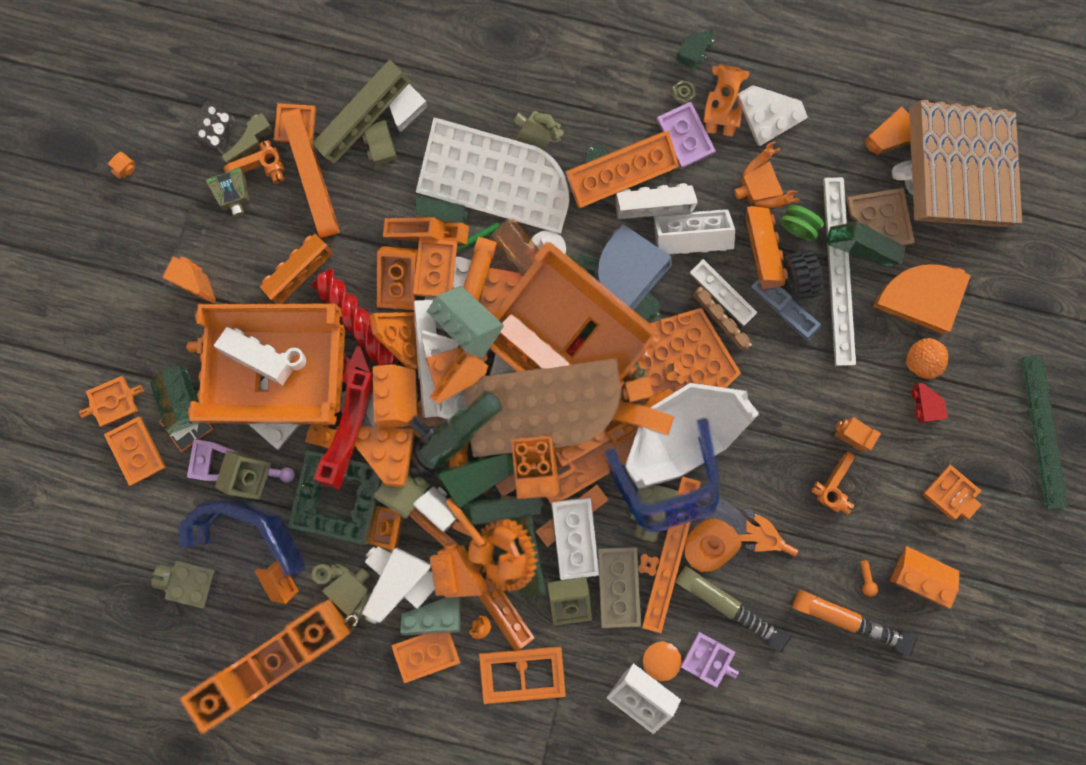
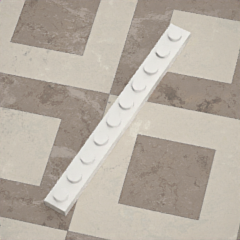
M844 177L824 178L823 188L835 366L856 365Z

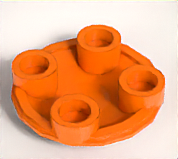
M665 641L656 642L649 646L642 658L646 673L658 681H668L674 678L680 671L682 664L681 655L677 648Z

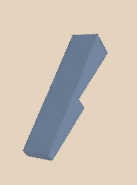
M759 279L751 286V289L807 342L820 330L821 324L792 300L793 297L781 287L761 290Z

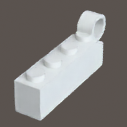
M226 327L214 345L221 354L281 386L284 385L293 370H300L306 364V357L300 349L291 348L286 353L278 354L270 345H261L259 340L252 336L250 338L244 336L245 334L237 328L232 330ZM300 355V359L296 363H290L293 356Z

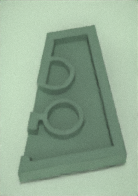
M461 597L443 598L418 609L403 613L401 616L400 633L402 635L460 632Z

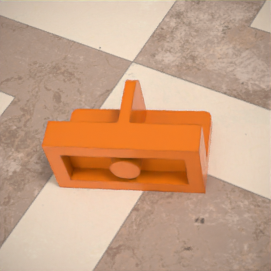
M276 560L266 570L257 568L254 571L272 602L286 604L299 592L282 560Z

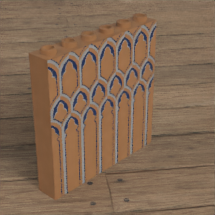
M920 100L917 104L909 107L914 220L995 227H1012L1022 224L1016 112H1009L1007 109L992 110L991 107L977 108L975 105L965 107L958 103L951 105L945 104V102L930 103L929 100Z

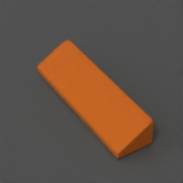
M666 389L642 403L641 406L650 408L674 392L671 389ZM616 421L610 422L605 430L616 447L635 436L638 426Z
M485 577L484 580L489 590L479 595V598L514 651L520 650L531 642L534 636L505 592L502 591V588L497 589L496 584L491 585V579H486Z

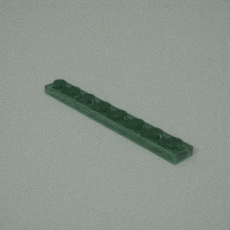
M1043 355L1023 357L1021 360L1046 509L1068 507L1044 358Z

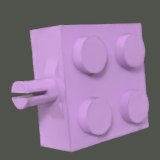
M698 631L681 667L715 687H718L725 673L734 679L737 677L735 674L738 675L739 671L729 666L735 651Z

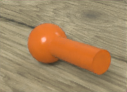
M864 560L860 562L865 582L862 591L866 596L873 597L878 593V586L872 581L868 561Z

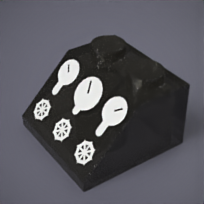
M205 100L191 136L201 147L223 154V151L228 148L231 132L233 133L236 129V119L232 114Z

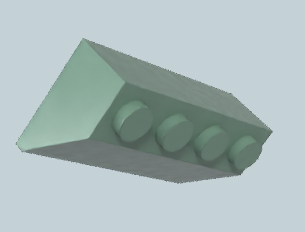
M462 286L437 295L426 311L466 352L480 358L484 357L504 328V325Z

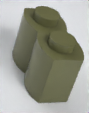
M386 121L371 124L362 134L364 143L369 144L370 150H367L370 162L374 161L377 166L397 160Z

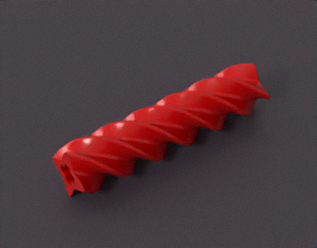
M332 268L324 273H319L311 286L318 291L319 296L326 304H336L341 308L342 316L339 319L342 320L344 327L354 334L357 343L366 349L369 358L377 363L378 366L396 365L399 359L373 335L368 311L358 307V301L354 295L346 293L344 282L334 278Z

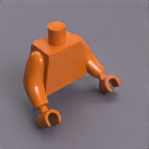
M776 142L769 143L766 149L746 167L742 174V187L734 189L737 200L747 197L750 205L754 204L756 207L769 209L780 208L790 204V202H799V198L793 199V195L798 193V191L790 190L786 195H783L770 161L768 162L772 154L780 151V148L775 150L772 148Z

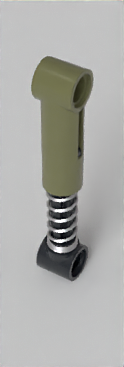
M687 566L683 568L675 583L693 593L728 618L732 619L735 617L738 619V622H743V625H747L749 629L755 630V633L761 634V637L765 639L767 644L781 653L792 638L791 635L776 625L774 627L768 626L767 622H762L761 618H756L755 614H750L749 610H744V607H740L741 602Z

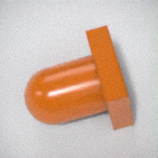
M198 338V341L188 342L186 345L187 350L191 353L201 354L203 352L201 338Z

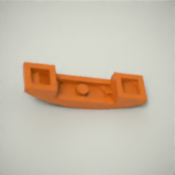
M620 401L611 421L646 428L651 432L669 436L675 417L648 407Z

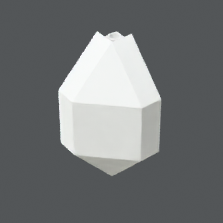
M690 383L650 407L675 417L669 436L638 427L626 464L627 472L639 489L681 478L726 450L759 415L748 400L747 391Z

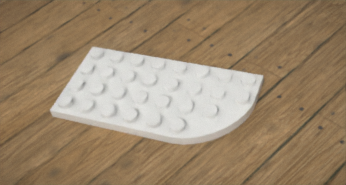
M433 118L416 189L417 193L561 234L569 207V188L562 169L547 152L530 144L439 118Z

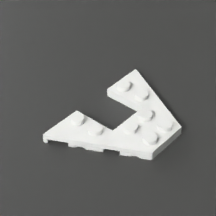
M421 330L426 357L459 346L454 339ZM495 353L489 375L517 372ZM429 371L431 387L433 392L435 388ZM463 390L439 404L435 402L438 417L468 425Z

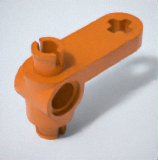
M264 141L265 145L263 142L259 144L260 152L231 162L223 167L225 173L238 168L247 172L263 165L266 175L272 177L274 184L279 183L278 179L281 182L285 180L282 174L285 171L282 159L277 148H272L270 141ZM275 157L273 163L267 164L269 158Z
M848 451L842 456L825 485L823 486L817 481L814 484L815 488L812 487L811 489L812 493L818 495L817 500L821 504L837 513L841 510L846 515L852 511L850 508L853 509L854 504L847 501L848 496L843 494L837 486L855 458V455ZM829 492H832L835 496L833 502L827 500Z

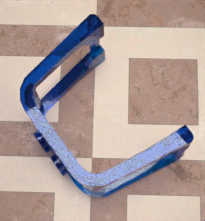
M701 418L696 421L700 436L698 437V444L709 483L694 491L655 504H644L638 498L625 474L615 449L612 448L605 452L606 462L614 483L638 525L645 531L660 532L708 516L717 509L720 501L718 489L719 474L707 418ZM709 496V504L698 508L696 501ZM665 512V520L652 523V514Z

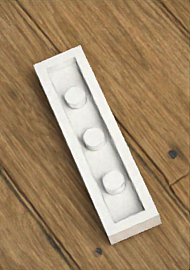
M704 259L689 273L742 327L757 314Z

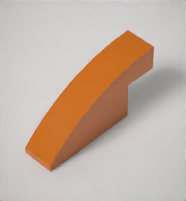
M434 217L385 218L383 237L418 243L419 238L456 241L458 245H467L469 226L463 223H444Z

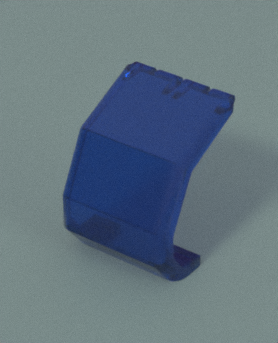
M241 501L199 504L179 523L178 533L181 548L194 546L192 526H196L198 545L211 544L209 526L222 514L234 517L258 527L281 569H283L284 576L304 572L306 569L305 562L281 516Z

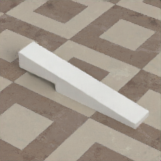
M434 300L414 301L422 417H438L435 402L430 398L433 392L421 336V330L437 334L436 321L426 312Z

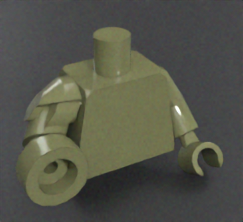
M533 111L527 119L518 112L512 121L521 128L514 140L539 147L542 150L550 142L560 141L559 137L563 136L564 133L562 129H559L561 124L555 122L550 114Z
M326 564L317 565L312 571L313 580L318 584H325L331 579H336L323 589L322 592L348 616L345 625L348 621L354 622L351 628L354 629L358 620L363 616L362 613L369 601V587L364 582L371 574L363 567L355 575L347 567L339 564L330 566Z

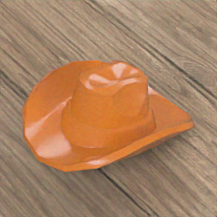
M707 519L697 525L688 535L685 542V557L691 567L700 572L714 571L723 566L739 551L741 547L740 537L734 528L726 522L718 519Z

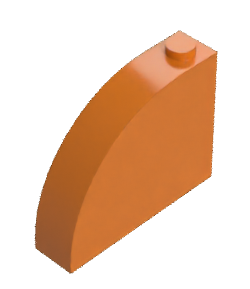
M942 265L916 266L890 280L878 294L873 307L941 334H946L951 331L971 275L966 274L963 269H953Z

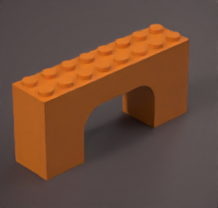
M329 599L285 627V630L241 660L202 683L180 698V700L203 734L354 630L351 629L352 627L348 622L345 625V616L339 607Z

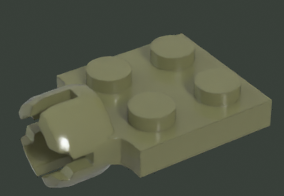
M658 485L638 489L631 514V519L637 522L635 537L656 542L659 531L662 528L669 529L679 491Z
M176 560L173 567L158 565L155 568L153 575L156 576L152 578L151 586L164 590L166 592V600L204 608L215 569Z

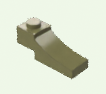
M262 113L254 115L246 123L248 127L241 139L234 147L222 155L227 164L247 157L259 150V140L274 132Z

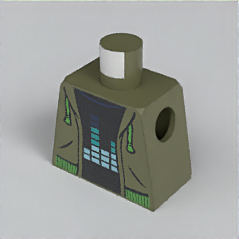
M241 168L206 179L208 186L222 209H231L233 217L244 214L242 205L249 202L246 175Z

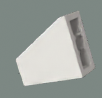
M410 84L389 105L398 130L400 132L404 130L427 108L426 101Z

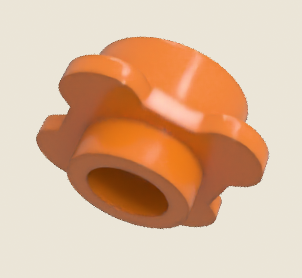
M643 554L638 571L654 576L657 573L656 566L659 564V559Z

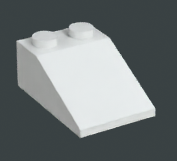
M440 486L438 489L432 487L413 505L442 531H446L457 518L445 503L448 500L446 497L448 493Z

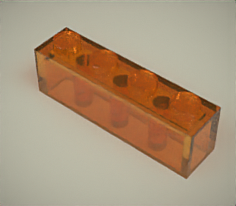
M506 219L492 234V237L497 242V246L506 252L508 260L515 263L519 273L524 276L535 262L534 256L538 253L539 248L514 219Z

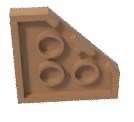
M904 188L852 196L846 199L850 218L892 247L915 243Z

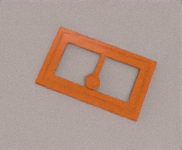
M561 646L479 654L484 704L566 697ZM552 659L554 687L526 689L524 670L527 669V661ZM516 662V668L520 671L522 690L494 692L491 664Z

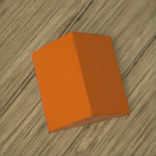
M375 505L368 544L390 550L398 548L404 517L390 508Z

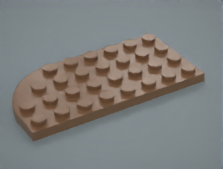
M617 359L484 376L477 383L464 389L463 395L473 457L512 453L511 439L551 436L553 448L583 444L599 435L613 419L620 403L621 385Z

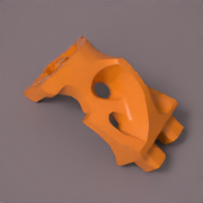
M719 64L718 67H712L713 74L718 75V82L715 90L709 92L703 121L706 122L705 130L707 133L716 134L717 124L724 125L723 135L733 136L736 127H740L742 107L737 94L741 82L748 78L749 71ZM724 87L730 90L728 97L722 94ZM717 100L718 106L713 108L712 102ZM735 100H737L738 107L733 110V104Z

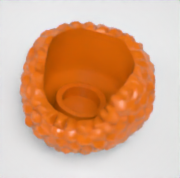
M921 339V341L919 340L910 348L906 358L907 367L923 379L939 377L946 370L948 351L941 342L935 339Z

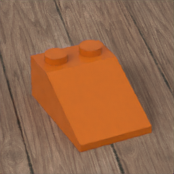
M382 246L378 250L377 307L414 310L416 296L413 295L418 249Z

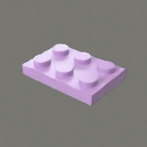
M691 102L657 117L662 132L669 131L681 169L716 152Z

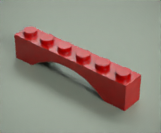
M352 369L346 386L345 404L338 430L331 446L320 460L314 480L322 486L340 490L373 394V375L369 372Z

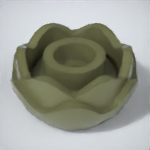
M679 81L672 89L674 100L680 104L691 102L696 95L694 85L688 81Z
M637 362L635 364L637 369L629 377L632 381L647 376L646 370L640 368V364Z

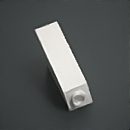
M379 546L377 548L373 547L366 554L368 558L365 562L381 576L392 551ZM431 569L405 596L417 609L435 590Z
M394 548L362 613L366 615L365 619L375 624L377 621H383L431 568V564L399 548Z

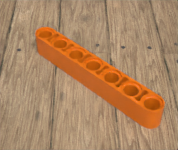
M301 108L281 113L282 120L320 238L338 234L339 227Z

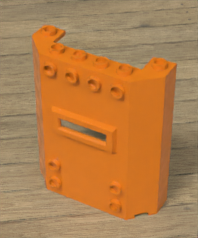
M545 242L534 256L535 262L497 309L494 316L501 323L511 314L515 318L520 319L529 330L534 331L542 341L548 343L556 353L565 357L571 365L617 359L620 385L622 387L625 383L622 381L625 376L628 375L630 377L637 369L635 364L639 360L643 361L650 353L647 351L649 347L653 348L660 340L658 338L660 332L551 242ZM592 320L597 325L596 328L571 357L565 351L589 321ZM496 340L493 342L490 349L517 372L530 370Z
M198 304L195 319L197 324L204 327V333L201 338L203 352L200 355L202 367L199 372L200 390L197 394L199 402L191 401V406L188 409L189 421L221 424L334 425L336 422V416L334 415L335 412H340L342 398L345 329L344 325L339 323V318L342 316L341 308L336 304ZM226 327L232 330L237 328L245 334L244 336L248 338L252 336L259 340L261 345H270L278 354L286 353L291 348L300 349L306 357V364L300 370H293L283 386L268 379V390H260L261 374L221 354L214 345ZM300 355L293 356L290 363H296L300 359Z

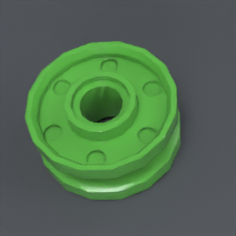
M789 205L786 209L787 215L783 216L780 220L781 226L788 232L809 241H814L817 238L818 233L816 230H820L824 225L823 220L815 213L797 205Z

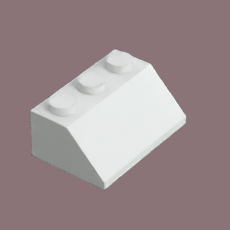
M632 664L624 672L606 697L652 734L673 717L681 701L635 664Z

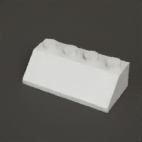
M678 184L672 188H668L666 185L659 186L657 189L643 187L639 188L638 191L625 189L616 193L615 197L618 219L691 213L697 204L693 186H687V184Z
M729 210L653 215L656 247L668 255L734 249L735 227Z

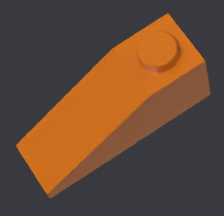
M463 350L430 395V398L438 404L477 383L479 379L484 377L489 366L473 354Z

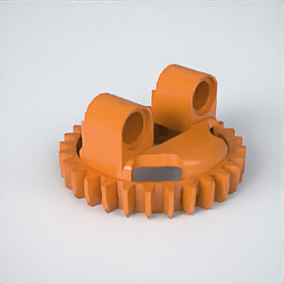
M504 518L491 521L485 525V528L481 529L482 533L479 534L485 541V546L479 548L475 541L471 540L467 559L471 562L479 563V566H483L484 569L481 572L487 573L486 579L490 578L491 585L496 584L497 589L502 587V591H516L525 587L527 583L532 581L531 577L535 575L533 570L537 566L534 565V562L538 561L534 558V554L537 552L533 551L532 548L535 544H531L530 539L532 537H527V530L522 531V525H517L516 521L511 522L510 519ZM518 538L520 540L519 544L522 551H525L524 555L518 553L514 539ZM494 545L508 552L500 556L498 566L494 563L492 557Z

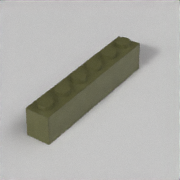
M389 59L316 138L313 145L326 159L335 164L408 86L411 80Z

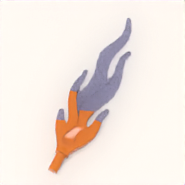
M698 492V499L715 505L718 510L705 508L695 503L693 514L705 519L724 521L734 528L740 537V541L757 542L756 544L745 545L746 549L760 552L782 550L794 557L797 555L798 549L785 544V541L780 537L775 527L766 518L756 515L745 508L744 512L747 516L759 524V527H756L748 522L739 510L728 501L705 496Z

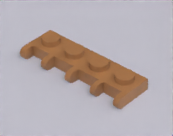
M700 287L694 292L692 296L742 352L752 345L749 342V337L744 332L740 333V330L736 328L737 324L731 318L728 319L727 315H724V309L711 300L712 296L707 290H703Z

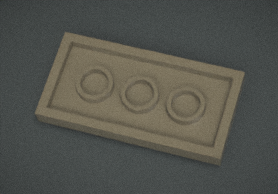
M637 547L598 549L601 627L641 626Z

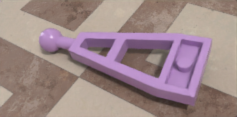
M194 439L187 477L205 481H217L219 474H209L213 450L215 449L225 454L227 450L241 452L216 442ZM289 467L282 470L270 468L267 478L268 476L279 477L281 481L289 483L294 479L295 473Z

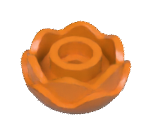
M479 616L477 620L472 622V629L469 631L472 638L482 639L489 634L491 630L489 619L486 616Z

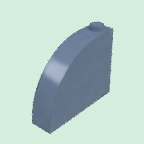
M623 224L613 232L612 238L606 244L601 254L598 268L599 282L634 311L672 266V258Z

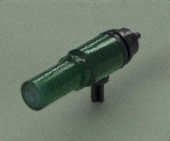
M485 391L465 409H460L449 420L443 421L436 428L433 425L428 427L417 416H413L408 424L421 437L419 439L420 442L412 448L408 470L416 477H424L426 474H432L440 469L467 445V441L473 438L475 432L502 410L501 402L496 395Z

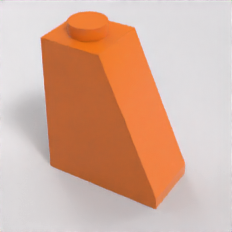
M900 107L864 141L867 148L876 155L910 145L909 113L903 107Z
M456 543L444 545V548L438 551V555L451 554L457 593L445 595V598L479 596L489 590L487 583L474 562L467 559L468 552L463 545L456 546Z

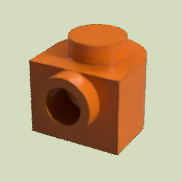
M123 152L117 153L108 162V165L112 168L110 172L119 179L121 177L125 179L126 176L131 175L135 170V162Z

